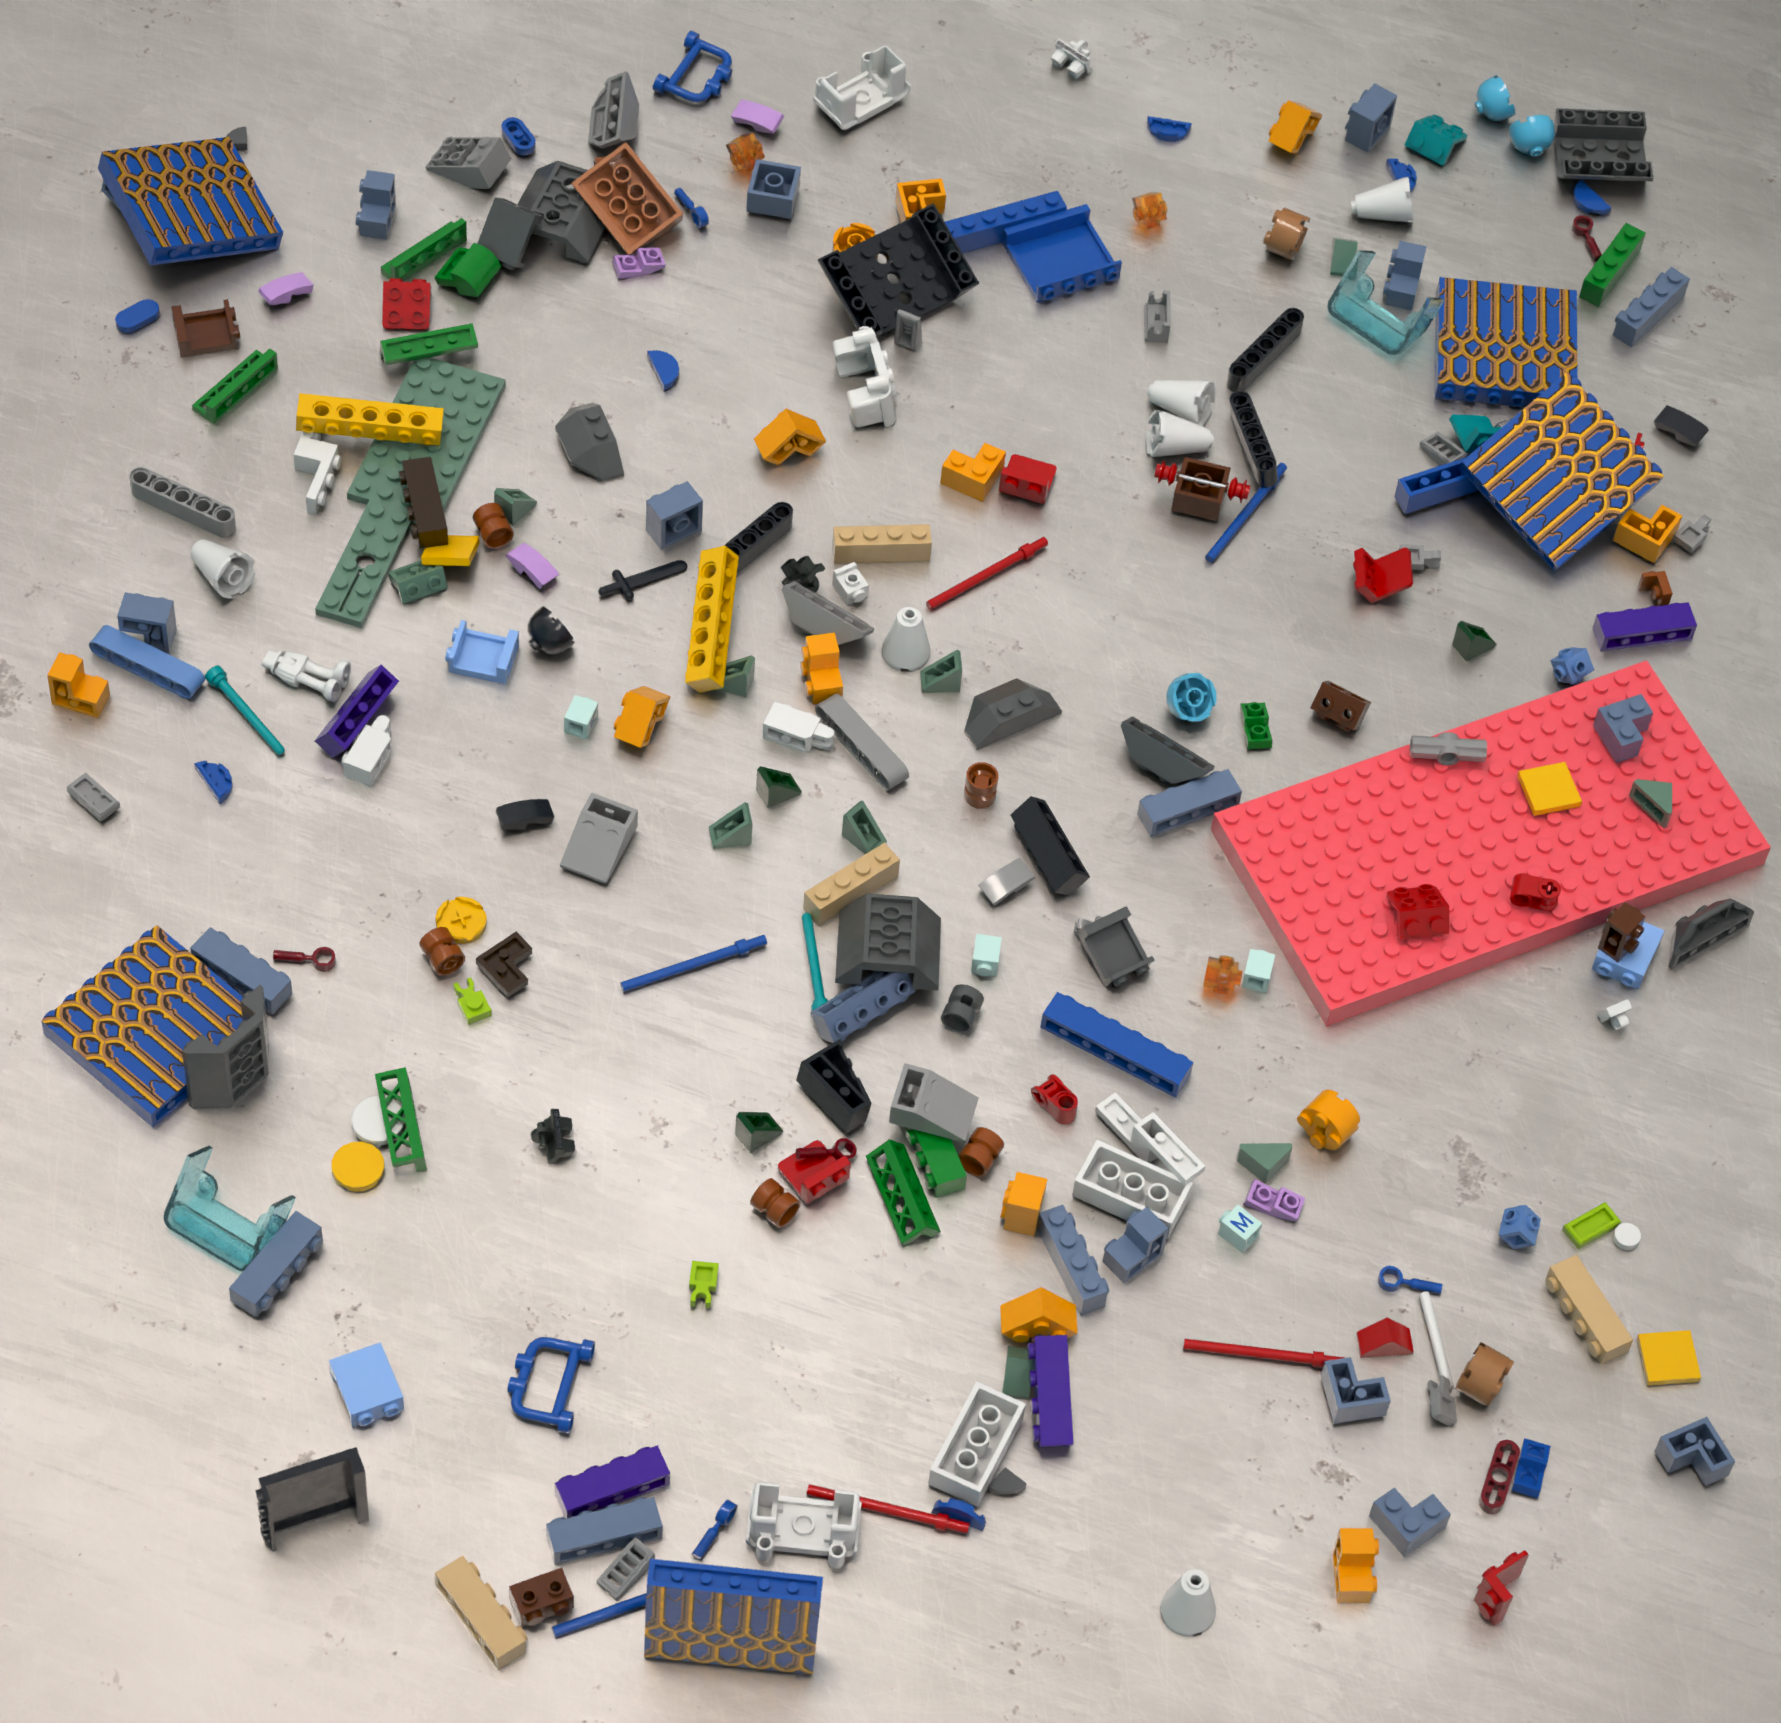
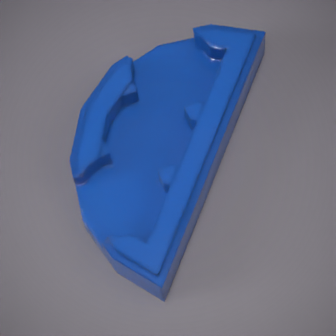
M1152 116L1147 117V128L1150 133L1164 141L1183 139L1189 134L1192 123Z
M1387 159L1386 165L1393 181L1408 177L1410 192L1413 191L1417 180L1414 168L1410 164L1407 166L1404 163L1398 162L1399 159Z
M1581 180L1576 184L1573 194L1574 203L1578 209L1587 214L1589 212L1600 213L1599 216L1611 212V207L1585 182Z
M659 350L647 351V357L663 390L671 388L679 376L678 362L667 352Z
M207 761L194 763L196 771L219 804L227 799L232 791V777L229 770L220 763L218 765L207 763Z
M950 1498L948 1502H942L941 1499L937 1500L931 1512L936 1515L938 1513L947 1514L949 1518L968 1522L970 1527L981 1531L984 1530L986 1525L983 1514L979 1516L973 1512L974 1506L957 1499Z

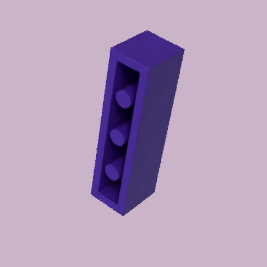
M1687 602L1672 603L1664 606H1649L1641 609H1626L1618 612H1603L1596 615L1592 630L1600 652L1692 640L1697 623L1690 604Z
M379 665L368 672L314 742L332 758L345 751L399 680L383 665Z
M1067 1335L1034 1336L1031 1339L1032 1343L1027 1345L1028 1360H1033V1370L1029 1371V1385L1034 1387L1035 1398H1031L1030 1402L1031 1414H1036V1425L1032 1426L1033 1442L1038 1443V1448L1071 1447L1074 1445Z
M658 1445L651 1448L643 1447L635 1454L627 1457L619 1456L605 1465L591 1466L583 1473L562 1477L558 1482H555V1497L564 1517L570 1518L577 1516L583 1511L590 1510L595 1512L603 1510L609 1505L620 1504L669 1486L670 1471Z

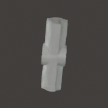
M1451 732L1441 733L1438 737L1411 735L1409 753L1411 758L1438 759V762L1443 765H1453L1459 761L1485 762L1487 741L1462 739L1457 734Z

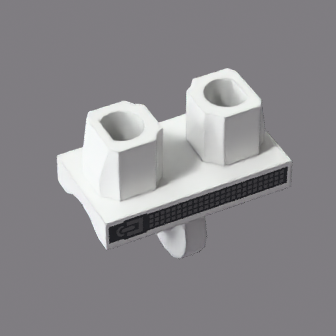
M1060 39L1055 42L1056 50L1051 56L1053 64L1062 67L1066 61H1069L1071 64L1067 71L1076 79L1084 72L1089 74L1093 70L1089 66L1090 59L1088 57L1090 51L1087 50L1088 43L1085 40H1080L1078 43L1071 41L1069 45Z

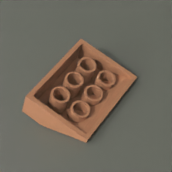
M627 142L571 183L627 255L635 253L638 248H643L661 237L683 220V212Z

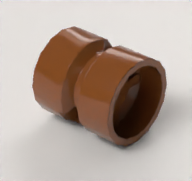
M487 503L473 513V521L476 528L480 531V536L487 548L497 549L503 547L513 539V530L509 521L506 520L502 507L498 503Z
M978 762L968 768L964 798L970 806L987 808L994 803L999 779L998 772L994 766L986 762Z
M446 927L430 930L419 942L421 950L439 976L454 973L465 962V955L460 947L455 944L454 937Z
M977 1127L970 1136L968 1144L963 1147L958 1155L964 1170L976 1177L986 1176L994 1160L1003 1150L1004 1142L994 1131L984 1127Z
M773 1178L763 1182L750 1200V1204L760 1213H767L766 1218L778 1228L788 1224L796 1215L801 1205V1202L789 1192L784 1193V1188Z

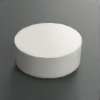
M1631 1223L1618 1225L1613 1234L1614 1243L1623 1250L1636 1248L1641 1239L1640 1230Z

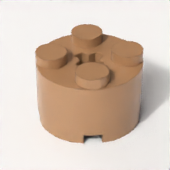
M1285 207L1281 211L1277 209L1272 219V222L1275 223L1272 231H1267L1263 240V244L1267 245L1266 250L1289 260H1294L1295 257L1292 256L1293 251H1299L1308 228L1304 227L1305 221L1310 223V218Z
M1480 1342L1473 1353L1474 1356H1472L1464 1368L1455 1389L1482 1405L1489 1406L1494 1396L1496 1397L1503 1385L1502 1380L1509 1373L1514 1361Z

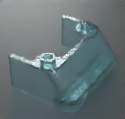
M1358 250L1328 301V311L1333 317L1387 354L1399 355L1426 332L1443 304L1444 299L1427 297L1420 311L1409 314L1405 322H1403L1369 299L1374 291V281L1364 272L1376 253Z
M208 1145L187 1155L165 1209L164 1222L173 1232L236 1270L244 1271L287 1221L296 1197L290 1195L270 1205L268 1212L262 1214L256 1224L214 1199L218 1190L217 1181L211 1174L204 1171L213 1147Z

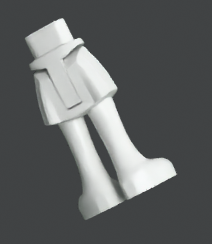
M269 650L262 662V667L271 669L272 674L278 676L287 684L293 687H298L300 683L324 694L325 699L331 702L339 699L341 688L345 689L351 673V663L342 660L336 665L335 669H330L310 661L306 655L284 652L282 650L278 653ZM308 674L327 680V682L311 677Z

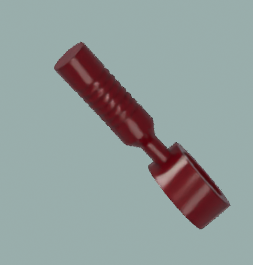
M1579 215L1574 218L1572 231L1578 236L1586 237L1585 242L1594 260L1597 262L1602 253L1595 239L1589 235L1593 228V221L1588 216ZM1577 224H1586L1588 228L1578 227Z
M329 947L317 948L312 956L305 955L303 952L274 950L273 960L292 962L309 960L313 961L315 969L322 972L331 970L336 964L335 953ZM320 955L331 957L328 963H318L317 961Z
M841 1138L835 1142L832 1149L825 1147L797 1148L795 1155L797 1159L820 1158L832 1154L838 1160L844 1156L838 1150V1147L845 1146L850 1152V1155L845 1156L851 1161L857 1153V1148L851 1140Z

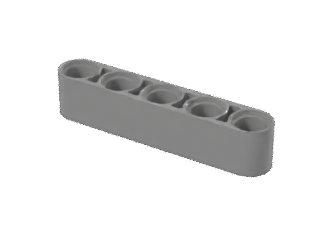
M138 467L130 472L131 493L135 498L217 536L229 537L235 533V513L230 506L147 468Z
M836 693L815 705L816 715L821 718V722L833 728L834 736L882 788L888 791L909 778L906 765L842 696Z

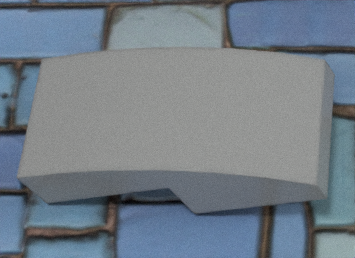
M1018 858L996 871L978 886L991 903L996 906L1012 892L1017 893L1036 877L1022 859Z

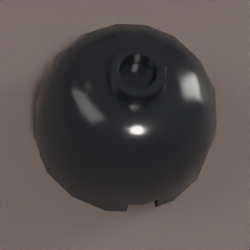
M542 606L532 615L528 622L527 632L531 638L528 643L537 653L543 651L547 655L562 654L575 644L574 638L558 618H550L549 615L552 612Z

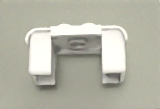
M884 45L873 52H865L862 55V74L838 87L837 72L827 77L817 78L816 97H813V101L841 129H849L902 100L910 92L911 85L905 80L906 63L888 46Z
M862 326L858 331L852 332L853 336L833 342L836 365L840 377H848L871 370L875 371V377L866 379V387L847 392L851 408L850 414L853 424L857 428L884 422V427L887 428L896 421L893 397L897 396L894 377L892 369L888 365L886 350L881 351L872 327Z
M757 1482L755 1484L754 1491H751L746 1543L756 1548L758 1559L762 1561L769 1560L772 1557L773 1551L828 1556V1563L831 1567L840 1568L845 1562V1557L856 1555L862 1502H859L860 1496L857 1492L835 1490L834 1501L779 1496L780 1484Z

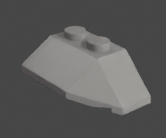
M627 71L607 78L604 89L599 93L592 106L588 142L591 145L607 148L636 138L639 102Z
M796 581L784 585L782 588L793 623L798 625L807 634L835 633L837 644L840 645L873 633L875 629Z

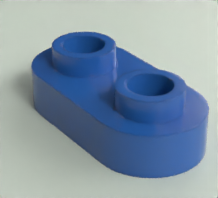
M511 117L502 122V135L517 154L529 155L535 151V137L522 120Z

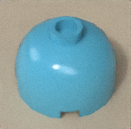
M1495 75L1482 82L1477 91L1478 101L1475 102V107L1480 115L1484 113L1492 121H1503L1516 114L1514 104L1509 105V98L1511 96L1500 77Z
M1535 115L1527 117V122L1520 123V120L1515 121L1509 127V134L1514 147L1518 151L1530 154V156H1539L1553 143L1555 128L1553 120L1550 121L1549 116Z
M1186 673L1171 682L1166 693V702L1170 712L1176 718L1186 722L1202 721L1210 716L1212 707L1216 705V690L1213 683L1202 676V674Z

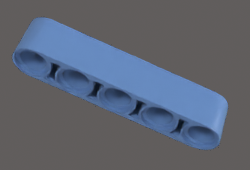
M104 625L89 643L90 650L98 657L185 699L192 698L205 681L204 674L196 667L109 625Z

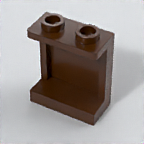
M228 299L223 300L224 308L188 314L182 313L181 305L171 306L180 357L237 349L236 339H240L239 326L233 324V321H236V313L234 307L230 308Z

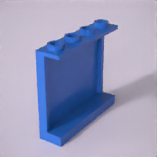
M1087 204L1004 228L1002 245L1036 303L1120 278L1122 261L1114 262L1089 220L1091 210Z

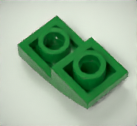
M1265 702L1241 703V718L1247 749L1272 748L1273 740L1268 726L1269 715Z

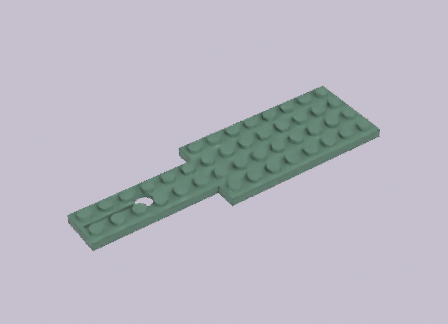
M430 357L413 360L392 403L444 408L440 446L409 442L402 443L390 440H373L347 492V499L366 504L367 506L315 608L316 615L362 628L413 524V521H409L407 516V507H410L409 503H404L403 489L406 488L405 485H400L399 471L403 470L402 461L431 457L443 511L445 512L506 386V379ZM361 556H370L375 560V563L367 565L366 568H361L357 565L356 561Z

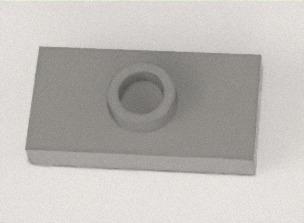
M84 773L67 786V792L100 822L120 808V802L87 773Z

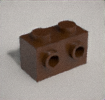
M1328 680L1322 682L1310 709L1316 711L1315 715L1327 721L1330 718L1338 722L1337 726L1350 732L1351 729H1359L1371 702Z
M1626 902L1619 909L1615 907L1607 916V922L1602 931L1598 949L1617 963L1627 953L1632 954L1640 943L1638 938L1645 929L1642 926L1646 916Z
M562 1567L509 1586V1599L521 1627L537 1625L545 1618L553 1615H565L570 1609L574 1608V1595Z

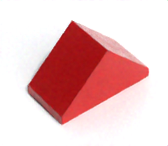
M1388 1317L1356 1333L1360 1358L1413 1355L1414 1353L1410 1328Z

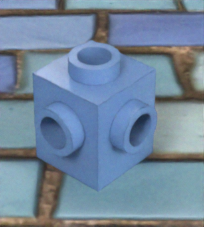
M1566 648L1559 651L1558 656L1550 660L1553 666V674L1558 682L1574 685L1583 681L1584 676L1594 671L1586 648Z
M1527 1205L1504 1209L1498 1236L1513 1250L1534 1246L1541 1218Z

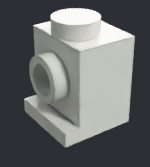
M855 562L834 570L832 585L847 606L855 602H861L868 597L869 584L857 569Z

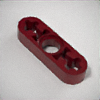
M1502 1440L1496 1445L1479 1497L1480 1508L1489 1514L1498 1513L1502 1509L1520 1455L1518 1445L1511 1440ZM1509 1450L1510 1455L1506 1464L1501 1463L1504 1451ZM1501 1471L1506 1475L1507 1480L1497 1482L1493 1479L1492 1473ZM1494 1489L1497 1490L1494 1504L1489 1503V1497Z

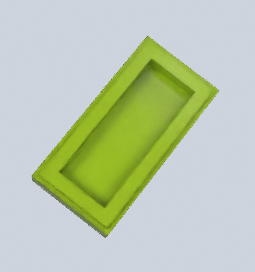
M1604 1202L1565 1224L1562 1230L1576 1248L1580 1249L1614 1230L1621 1224V1221L1608 1204Z

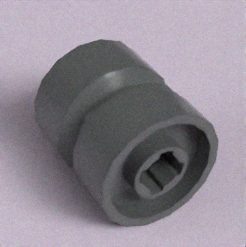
M959 984L953 987L948 1003L941 1015L942 1023L952 1031L969 1033L984 1002L982 993L969 985Z

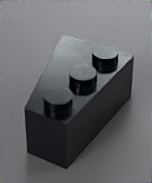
M839 1039L803 1060L800 1064L796 1081L848 1133L866 1122L872 1103L860 1078L856 1077L852 1069L853 1064L850 1058L846 1057L843 1043Z

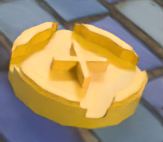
M461 896L455 897V900H447L442 903L437 909L435 923L436 928L446 927L454 937L456 944H466L475 941L484 933L487 917L479 902L472 898Z
M351 1142L343 1145L335 1152L331 1161L332 1176L336 1183L352 1192H362L375 1187L384 1174V1158L380 1150L372 1144L365 1142Z

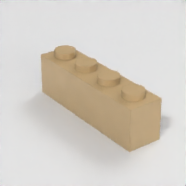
M930 524L833 527L832 550L834 564L930 561L932 546Z
M885 843L881 844L804 892L803 910L811 914L812 920L820 926L839 914L841 909L866 893L871 894L897 878L899 875L900 859Z
M1575 1255L1550 1266L1545 1278L1547 1288L1556 1295L1560 1301L1562 1311L1568 1314L1574 1322L1576 1332L1583 1336L1587 1342L1591 1355L1596 1357L1602 1365L1628 1353L1633 1342L1632 1337L1579 1257Z
M461 1556L435 1572V1585L497 1670L526 1653V1640L528 1638L521 1626L518 1625L516 1627L513 1624L508 1608L504 1604L499 1605L496 1601V1594L489 1583L484 1584L479 1578L480 1572L473 1562L468 1563L465 1557Z

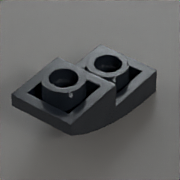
M1668 405L1654 420L1656 428L1674 433L1676 440L1693 446H1697L1709 431L1708 427L1697 419Z
M548 799L522 800L496 808V814L502 829L525 830L528 823L552 824L555 817Z

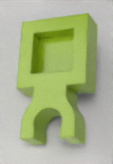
M471 977L467 978L468 988L466 989L460 988L458 982L453 984L455 994L460 997L457 999L458 1006L467 1024L492 1016V1010L482 990L474 991V982Z
M692 1261L689 1289L694 1291L691 1294L690 1306L695 1307L696 1299L704 1298L706 1300L705 1308L711 1307V1294L709 1291L716 1292L719 1263Z

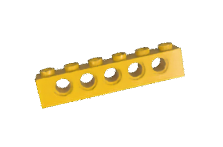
M299 393L296 431L440 446L444 408Z
M726 546L701 551L698 564L699 571L685 683L699 693L724 687L739 556Z

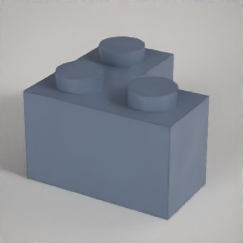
M367 170L365 179L360 181L359 192L363 193L360 200V208L362 209L361 212L356 214L355 224L359 226L360 236L387 239L396 207L395 174Z
M1399 241L1398 250L1393 249L1390 263H1394V265L1389 264L1386 277L1391 278L1390 282L1385 281L1383 295H1387L1385 305L1412 310L1427 246Z
M125 592L117 615L119 631L144 635V643L165 653H170L177 631L174 601L163 597L156 598L139 593Z
M1642 694L1598 708L1593 727L1616 763L1638 756L1643 742L1640 732L1648 730L1653 711Z
M1145 1207L1140 1212H1133L1126 1220L1127 1225L1123 1236L1118 1240L1112 1239L1104 1248L1102 1262L1123 1283H1126L1160 1257L1164 1251L1169 1228L1148 1207Z
M1351 1357L1324 1362L1321 1380L1334 1424L1386 1416L1391 1400L1384 1377L1358 1381Z
M1708 1417L1661 1436L1654 1451L1668 1473L1692 1464L1705 1486L1729 1476L1735 1460Z
M1394 1487L1373 1502L1369 1517L1402 1556L1405 1557L1446 1529L1451 1514L1434 1494L1412 1508Z

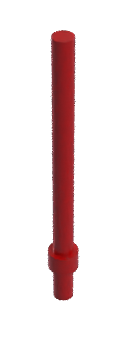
M1042 537L1031 544H1024L1018 548L1017 552L926 601L928 609L936 608L1022 559L1027 560L1033 557L1035 552L1048 545L1047 539Z
M1185 1338L1183 1349L1305 1363L1311 1364V1367L1323 1368L1325 1361L1345 1358L1324 1355V1352L1313 1351L1312 1354Z
M809 1484L806 1495L834 1501L835 1490ZM860 1496L859 1502H862L861 1508L933 1525L935 1526L934 1529L941 1531L949 1529L968 1534L970 1523L951 1519L947 1514L938 1513L935 1515Z

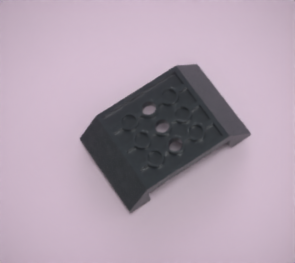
M934 203L915 212L910 219L842 252L836 250L817 260L857 331L862 326L872 327L877 339L896 329L897 311L899 309L922 317L953 302L979 284ZM876 254L884 255L887 260L886 264L879 263L876 259ZM888 274L895 275L898 278V283H890L887 278ZM899 294L907 295L909 304L902 303L899 300Z

